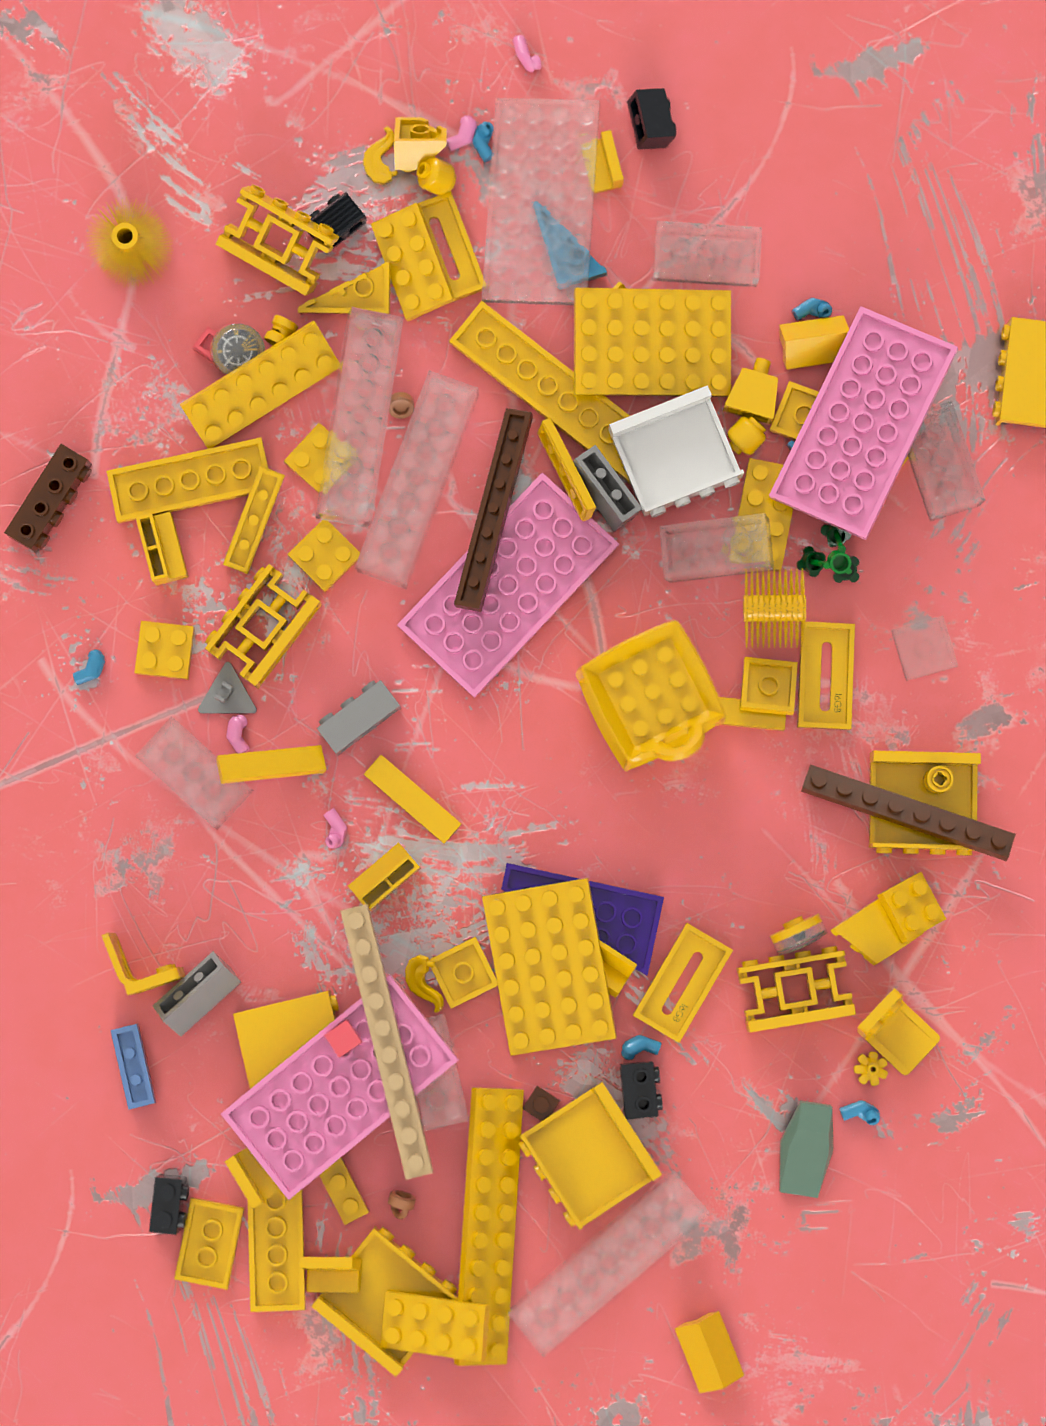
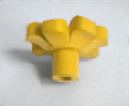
M870 1051L868 1058L864 1054H860L857 1057L860 1065H855L853 1070L854 1073L861 1074L858 1078L860 1083L866 1084L869 1080L872 1086H876L880 1083L879 1077L882 1079L887 1077L888 1072L882 1069L887 1066V1061L885 1058L878 1059L877 1052Z

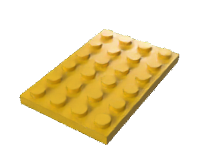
M574 288V395L682 396L708 385L712 394L711 397L729 396L731 392V290Z
M589 878L482 896L510 1056L616 1039V1028Z

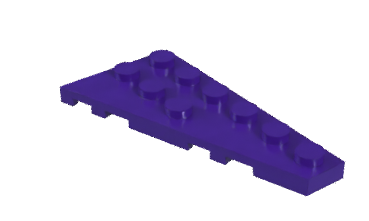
M507 863L501 890L508 892L578 880L579 878ZM589 881L600 941L636 963L637 967L635 969L648 976L664 897Z

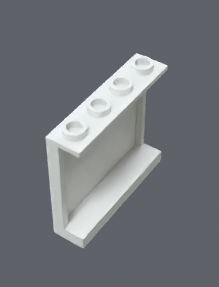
M708 385L609 424L608 431L637 501L643 508L642 513L644 517L650 514L652 518L660 516L667 512L665 508L673 505L679 508L691 502L690 498L698 495L704 498L716 492L715 488L723 485L725 488H730L740 483L739 479L742 478L744 471L743 469L740 470L710 399L712 394Z

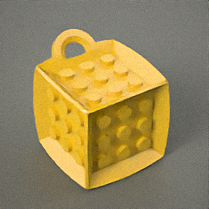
M676 620L627 639L579 667L576 671V678L579 681L596 724L623 771L626 772L657 758L666 761H677L691 756L702 746L705 733L715 726L723 724L726 718L718 693L703 661L686 632Z

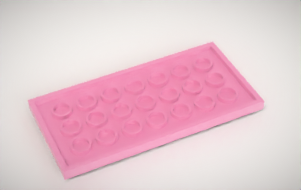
M860 306L769 497L867 540L951 366L958 347Z
M541 473L509 507L482 612L456 608L454 605L467 551L397 626L475 698L619 546V543L592 518L582 521L571 499L545 474Z
M389 975L386 979L416 1096L459 1059L392 975ZM362 998L221 1113L288 1200L390 1117ZM348 1019L363 1042L339 1058L324 1035Z

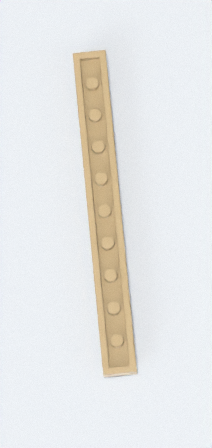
M365 904L341 910L405 1178L407 1180L431 1174L434 1172L369 905Z

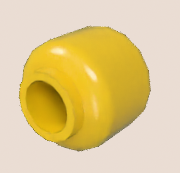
M431 157L426 162H422L417 168L418 184L426 191L435 195H443L451 191L455 186L456 174L454 167L444 160Z
M745 416L740 417L727 432L728 438L731 440L729 442L731 449L738 455L742 452L752 455L766 440L764 434L766 431L765 427L753 416L749 418Z

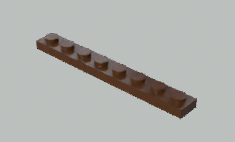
M506 408L454 602L456 608L482 612L533 419L531 412Z
M811 764L801 792L1004 861H1007L1016 835L1015 833Z

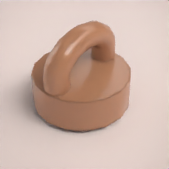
M397 392L388 398V411L391 416L403 419L413 413L414 401L411 395L405 392Z
M398 1190L390 1192L388 1199L392 1213L398 1219L406 1218L408 1211L414 1209L416 1198L412 1194Z

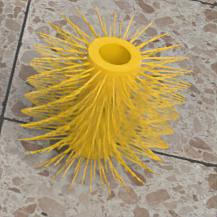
M121 205L118 207V210L114 207L117 216L109 207L117 222L116 226L102 213L108 221L107 223L100 217L103 226L97 232L101 233L102 230V234H100L102 236H90L97 237L94 239L103 238H100V241L94 240L87 243L100 242L101 244H92L101 245V248L93 250L98 251L94 254L101 253L96 256L100 257L95 261L101 259L98 263L103 262L101 265L104 264L102 268L106 267L105 270L110 267L112 269L110 274L113 271V275L116 271L118 274L120 271L119 276L125 284H127V278L131 284L132 273V286L134 276L135 289L136 277L137 282L141 277L146 278L145 274H143L144 271L151 279L143 264L144 260L158 273L153 264L160 269V262H163L161 259L165 258L162 256L160 258V255L165 254V251L171 252L174 250H165L172 247H163L171 244L159 245L171 241L158 242L169 238L161 239L166 237L162 236L165 233H161L164 231L161 230L163 227H160L163 223L157 225L160 222L156 223L159 218L155 219L153 217L149 219L148 217L151 212L147 215V211L144 216L142 214L140 217L142 209L140 212L138 209L136 216L134 213L132 220L133 211L131 214L130 209L129 215L128 209L126 214L127 206L125 211L123 208L119 211Z
M757 568L756 595L753 592L752 569L750 577L751 594L748 595L746 569L745 595H743L746 649L748 643V622L751 624L752 648L754 622H756L757 647H759V622L762 624L763 648L765 646V622H767L768 647H770L771 622L773 624L774 648L776 646V624L778 622L779 647L781 648L783 622L786 648L788 640L787 622H789L791 648L794 637V624L796 647L798 648L800 624L803 648L806 621L803 568L801 569L800 592L798 585L799 576L796 568L794 595L792 569L790 570L789 595L787 593V571H784V593L782 595L781 569L778 574L779 591L777 595L775 568L773 571L772 595H770L771 579L769 568L767 574V595H765L764 568L762 569V594L759 595V573Z

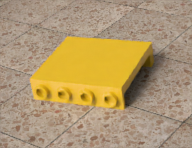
M1011 317L1007 325H1003L1001 340H1004L1005 343L1004 350H1000L998 366H1002L1001 376L998 375L996 379L995 391H998L999 395L998 401H995L993 404L992 417H996L995 425L998 426L1005 422L1046 428V321Z
M874 750L870 752V785L977 821L978 765L981 764V753ZM945 766L950 769L954 777L951 788L940 794L928 792L923 784L925 773L933 767ZM869 815V848H876V853L889 854L892 853V849H903V854H919V849L929 850L930 855H946V850H956V855L971 856L972 851H974Z
M325 991L233 1013L250 1089L336 1019L335 1011H339L336 995L331 996L330 991Z
M603 1082L520 1135L522 1141L518 1145L526 1157L532 1155L537 1163L533 1166L541 1181L545 1178L548 1180L552 1187L548 1192L556 1204L562 1202L567 1210L563 1215L571 1228L576 1225L579 1230L582 1229L584 1225L641 1187L662 1176Z
M375 1226L351 1256L361 1259L360 1291L358 1293H321L311 1307L396 1377L414 1352L381 1347L385 1292L396 1291L458 1300V1294L456 1293L458 1288L449 1280L441 1281L436 1277L437 1271L425 1261L421 1264L413 1258L416 1255L415 1252L405 1244L400 1247L393 1241L395 1236L386 1228L381 1227V1229H378Z

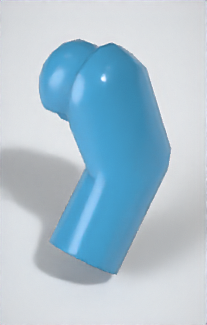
M487 121L478 125L472 140L473 146L484 163L495 157L488 145L494 127Z
M809 298L791 311L795 319L799 321L809 314L820 318H827L832 313V307L824 300Z
M100 650L90 651L86 668L73 673L77 685L96 679L101 675L105 664V657Z
M637 1035L625 1041L622 1046L621 1055L626 1060L634 1059L635 1055L643 1050L658 1055L662 1043L642 1035Z
M863 1100L839 1108L844 1121L856 1116L866 1121L869 1125H876L880 1121L879 1110Z

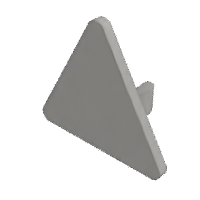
M226 662L200 704L198 711L201 714H254L257 709L230 662Z

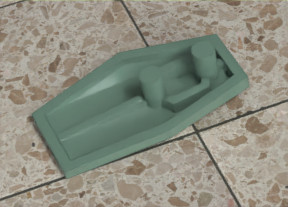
M800 1100L780 1140V1192L818 1198L834 1150L831 1105Z

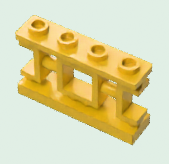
M251 185L241 188V195L236 202L247 208L239 228L231 223L225 225V231L219 235L216 245L305 296L313 293L318 284L316 281L321 275L310 269L318 249L325 253L331 252L339 236L334 234V230L328 225L322 223L318 225L311 221V216L299 210L295 212L288 208L289 204L279 198L272 199L265 195L266 191L259 186ZM259 205L272 212L267 215L264 223L253 218ZM273 223L293 234L284 253L265 243ZM248 228L259 233L253 246L240 239L245 237ZM304 230L317 237L312 241L309 249L299 244ZM293 253L304 259L299 271L286 265L290 262Z
M270 564L266 568L261 567L253 578L255 583L250 589L245 588L237 599L239 604L234 610L229 609L221 620L223 625L218 631L213 630L205 641L207 644L205 649L220 660L229 650L244 661L246 666L239 675L257 689L260 688L322 606L318 599L308 594L304 589L295 600L277 587V584L284 576ZM272 577L267 586L277 594V597L270 606H267L258 598L252 606H249ZM286 601L296 609H299L305 601L304 606L285 631H283L288 621L279 615L278 611ZM259 608L278 621V624L264 642L245 629ZM240 619L235 629L243 634L245 639L237 649L226 641L218 649L217 647ZM255 643L264 651H267L273 643L274 645L253 673H250L256 663L245 655Z
M837 946L821 948L822 954L811 955L809 950L795 953V958L785 960L784 955L768 957L769 963L758 964V959L743 961L742 967L736 968L739 984L753 982L757 1005L756 1009L744 1010L747 1032L856 1015L852 993L838 995L834 968L847 966L844 957L845 950L838 951ZM836 958L835 963L826 964L828 978L814 980L812 967L800 968V963ZM783 966V971L773 973L774 987L761 989L759 976L747 977V972ZM805 973L810 1000L785 1004L781 977ZM830 988L832 1001L843 1000L844 1005L808 1010L807 1007L818 1004L816 990ZM777 997L779 1010L790 1009L791 1014L755 1019L754 1015L765 1013L763 999Z

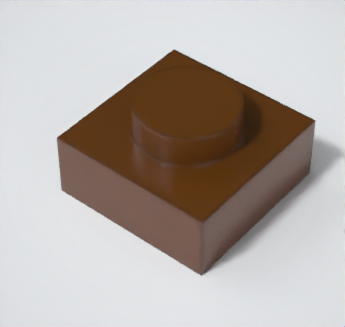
M537 1085L522 1109L543 1121L552 1114L560 1100Z

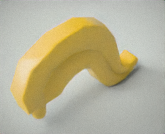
M387 126L384 128V131L387 133L386 136L371 145L364 153L363 158L366 175L373 183L382 185L391 182L392 177L398 175L397 170L390 172L389 166L385 165L381 160L382 156L394 144V132Z
M420 954L409 959L405 968V981L410 991L418 997L435 1005L434 1012L438 1013L444 1006L443 997L425 981L429 967H434L435 963L430 962L429 957Z

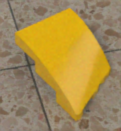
M879 899L868 904L830 930L835 936L841 935L850 942V948L862 954L872 965L883 961L923 934L921 933L911 940L902 943Z

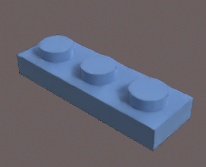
M139 1024L110 1030L128 1110L156 1103Z

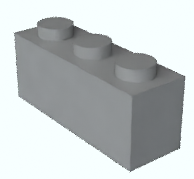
M596 445L574 459L573 462L596 508L614 532L635 518L643 509Z
M374 680L361 689L363 694L356 699L353 696L340 705L342 710L335 715L331 712L319 721L321 725L317 730L337 756L401 709L399 703L381 680L377 683Z
M213 951L160 998L153 1007L162 1021L181 1037L237 987L241 981L231 967Z

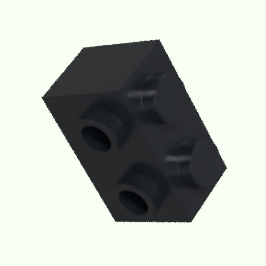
M665 88L636 90L628 99L627 105L638 150L667 148L676 137V125L672 121L670 113L671 104L666 96Z
M653 1061L620 1064L625 1118L658 1117V1110H663L661 1094H656L655 1083H660L659 1067H654Z
M159 1174L155 1177L149 1232L177 1235L181 1228L185 1227L186 1212H183L184 1201L188 1200L189 1184H186V1177Z

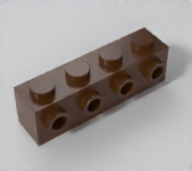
M60 444L4 533L35 553L39 549L42 550L49 541L50 536L48 534L53 526L57 527L64 516L62 512L66 505H71L77 497L78 491L76 490L78 486L89 478L92 469H90L92 464L89 460Z

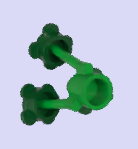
M830 524L823 525L821 527V534L826 536L827 544L830 547L838 546V549L832 551L828 555L827 561H825L826 556L824 553L816 552L813 547L807 546L803 549L804 554L801 560L797 562V568L799 570L803 568V570L809 572L811 577L818 576L823 568H830L835 572L833 575L835 582L841 583L843 580H850L853 583L857 582L859 579V574L857 573L859 560L854 556L850 558L845 553L846 547L843 545L846 540L851 538L852 534Z

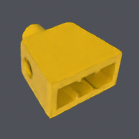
M756 358L753 370L742 368L723 408L724 412L747 418L753 416L757 421L771 425L775 414L778 378L768 375L771 365L769 360Z

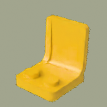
M106 933L102 935L117 977L124 984L127 995L139 994L183 979L186 976L183 967L168 964L157 968V974L137 980L132 975L117 934Z
M894 988L857 1028L858 1033L902 1075L906 1076L939 1043L940 1036L902 1000L903 995Z

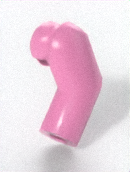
M471 116L462 117L459 133L447 139L450 151L472 142L477 123Z
M335 808L323 815L331 826L329 835L325 840L326 845L331 849L341 847L347 833L346 824Z

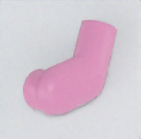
M523 35L514 37L513 44L516 55L524 68L529 72L541 69L540 57L538 55L530 57L525 37Z
M240 714L233 716L228 721L226 737L237 753H245L250 748L242 738V731L247 726L248 721L245 716Z

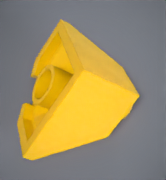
M422 117L395 118V170H402L404 172L415 171L422 162L435 157L447 146L446 128L442 126L433 128L429 126V121Z

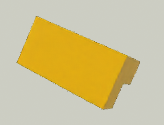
M844 315L780 324L779 337L783 347V362L786 370L833 363L849 331Z
M167 512L155 516L149 513L136 517L151 579L156 586L188 578L172 513Z
M398 842L351 882L348 887L357 896L358 900L363 905L368 904L370 911H372L421 868Z
M719 1311L707 1313L697 1320L685 1322L675 1328L699 1393L724 1389L744 1376Z

